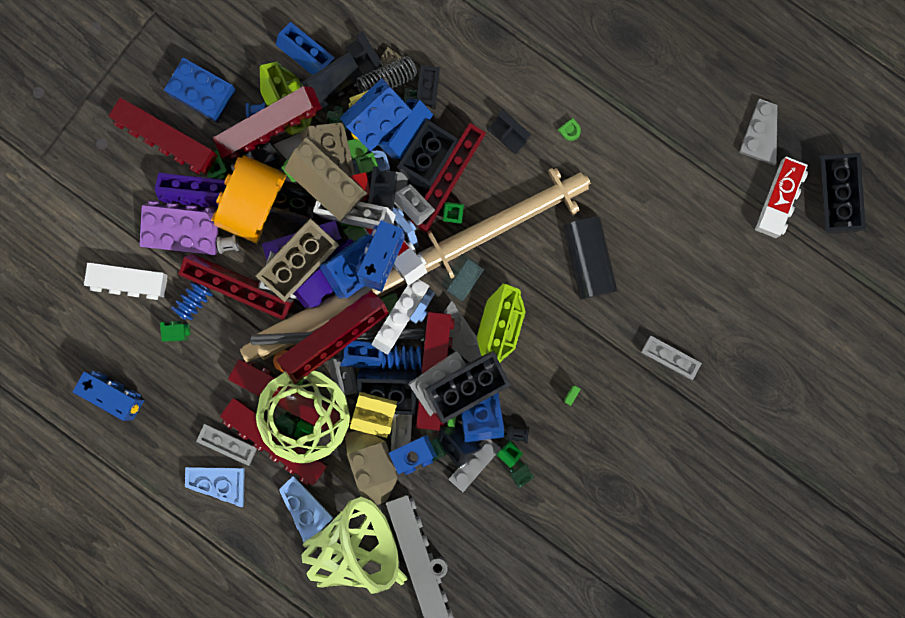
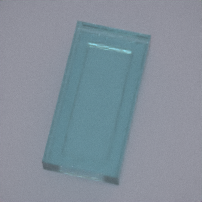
M468 259L447 291L463 302L484 269Z

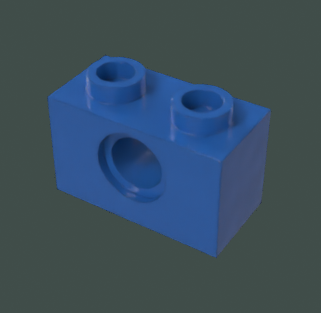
M353 341L340 351V366L378 369L382 363L383 352L372 346V342Z
M427 435L389 452L397 473L401 474L404 472L405 475L416 471L415 467L420 464L422 467L433 463L432 459L437 456ZM411 451L417 454V461L410 459L409 454Z

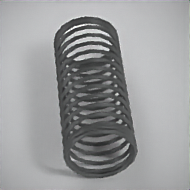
M406 56L387 66L384 65V67H380L376 71L373 70L365 74V76L357 77L356 81L360 93L369 90L367 82L372 88L370 79L375 85L374 77L378 82V76L380 79L382 78L381 73L390 86L385 72L387 73L392 89L397 87V85L400 86L401 83H408L409 80L416 79L417 69L414 62L409 56ZM407 61L409 62V64L411 65V67H412V69H413L414 76L412 75V73H411V71H410V68H409V66L407 65ZM400 65L402 66L403 71L407 77V81L404 78V75L400 69ZM396 66H397V68L399 69V72H400V74H401V76H402V78H403V82H402L401 79H400V76H399V74H398V72H397ZM392 68H393V69L395 70V72H396V75H397V77H398V79H399V83H398L397 80H396V77H395V75H394V73H393ZM389 70H390V72L392 73V76H393V78H394V80H395L396 86H395V84H394L393 81H392V78H391V76H390V74H389Z

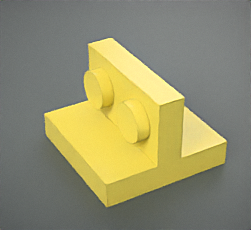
M359 392L350 429L387 438L391 431L397 401Z

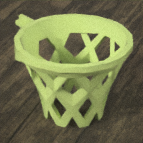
M312 371L303 378L307 379L310 384L301 386L292 384L293 382L283 373L269 382L260 394L256 420L263 442L276 455L292 462L309 463L328 456L342 443L349 427L350 413L346 396L336 382L317 371ZM279 386H284V387L280 390V392H279L276 396H274V397L272 398V396H273V394L275 393V391L277 390V388H278ZM287 386L293 387L287 391H284L287 388ZM313 386L315 392L306 391L304 387ZM318 387H326L331 394V400L321 395ZM296 392L307 398L314 399L316 411L321 416L314 426L313 434L306 435L298 440L280 434L273 420V412L278 401ZM322 400L330 403L327 412L322 407ZM333 407L340 412V420L334 425L330 418ZM266 409L268 410L267 423L264 420V412ZM327 422L329 430L321 433V427ZM338 427L337 432L334 435V429ZM330 433L331 442L326 446H317L320 438ZM271 434H273L282 445H276L272 441ZM314 440L312 447L303 445L305 442ZM283 441L291 444V446H286ZM303 447L309 450L305 454H297L291 448Z
M359 497L348 501L345 509L326 528L303 543V546L308 548L301 554L302 563L313 565L306 574L310 581H318L317 587L339 585L365 587L373 594L389 589L395 581L403 585L404 581L407 580V576L398 568V551L392 530L376 504L366 498ZM354 509L360 511V512H357V513H355V514H352L353 511H354ZM362 514L366 515L359 529L348 528L351 518ZM370 522L372 523L374 530L367 529ZM364 535L377 536L379 544L371 552L359 547ZM317 547H322V552L317 559L310 557ZM332 554H337V555L331 560ZM369 561L381 565V571L371 575L362 568ZM320 568L333 572L330 576L316 574ZM344 577H348V578H351V579H354V580H347V579H344Z

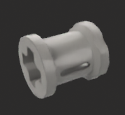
M234 234L232 237L227 238L217 237V248L220 254L229 250L239 251L237 235Z

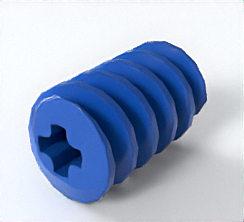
M191 282L193 290L186 288L188 296L181 294L183 302L176 300L178 308L171 306V309L184 320H193L191 313L198 314L196 307L203 308L201 301L208 302L206 295L213 296L209 288Z
M394 346L393 351L390 350L388 355L383 352L382 369H385L388 364L389 369L392 370L394 364H396L397 370H400L403 364L405 370H408L410 365L413 370H416L417 365H419L421 370L422 351L420 346H417L416 351L413 350L412 346L409 347L408 351H406L405 346H402L400 351H398L397 346Z

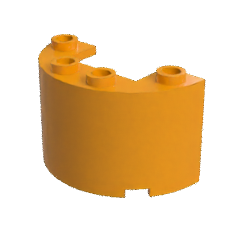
M244 155L242 158H237L232 175H227L224 182L226 189L224 193L220 192L216 203L219 206L214 212L211 221L218 228L258 244L265 228L264 223L287 175L280 170Z

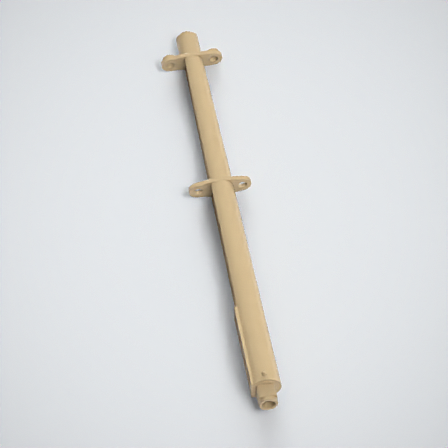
M551 168L548 172L555 184L554 186L437 243L432 232L428 231L427 234L433 246L416 255L420 254L427 264L424 266L427 272L443 264L452 279L455 276L448 261L546 209L564 201L572 216L576 215L579 211L578 205L570 199L589 189L590 180L588 176L580 172L561 182L559 180L561 175L558 169ZM392 267L382 292L364 286L348 298L338 299L335 294L323 300L317 307L307 308L257 334L314 332L370 290L378 297H381L406 284V282ZM250 342L242 346L243 348L240 349V352L246 362L253 361L259 357L265 360L294 344L251 345Z

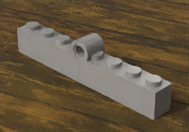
M409 494L387 501L386 506L424 618H454L452 610H448L445 602H448L445 590L441 591L439 586L442 583L441 578L447 573L448 565L444 558L439 556L433 557L432 553H428L426 546H429L426 534L422 535L420 528L423 527L420 516L416 517L414 509L417 506L414 498H410ZM441 564L442 570L436 571L433 566Z

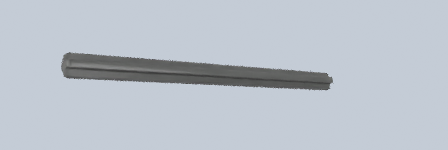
M422 328L403 329L397 340L423 339L424 330ZM368 330L354 341H373L380 330ZM313 332L251 335V345L298 344Z

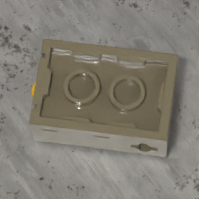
M343 122L316 125L315 127L308 126L300 133L302 141L307 137L348 176L356 175Z

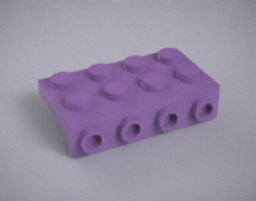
M149 200L148 203L142 205L140 247L216 255L218 227L214 226V222L211 221L216 207L199 209L197 205L181 207L178 203L171 202L163 205L160 204V201Z

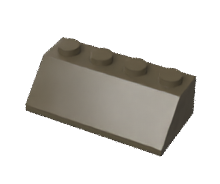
M307 137L293 151L284 169L340 222L367 194Z
M310 218L255 276L285 302L339 245Z

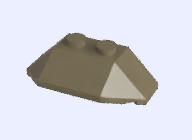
M357 430L345 434L347 456L359 493L363 498L371 500L376 505L387 502L398 479L394 464L389 455L387 442L376 435Z

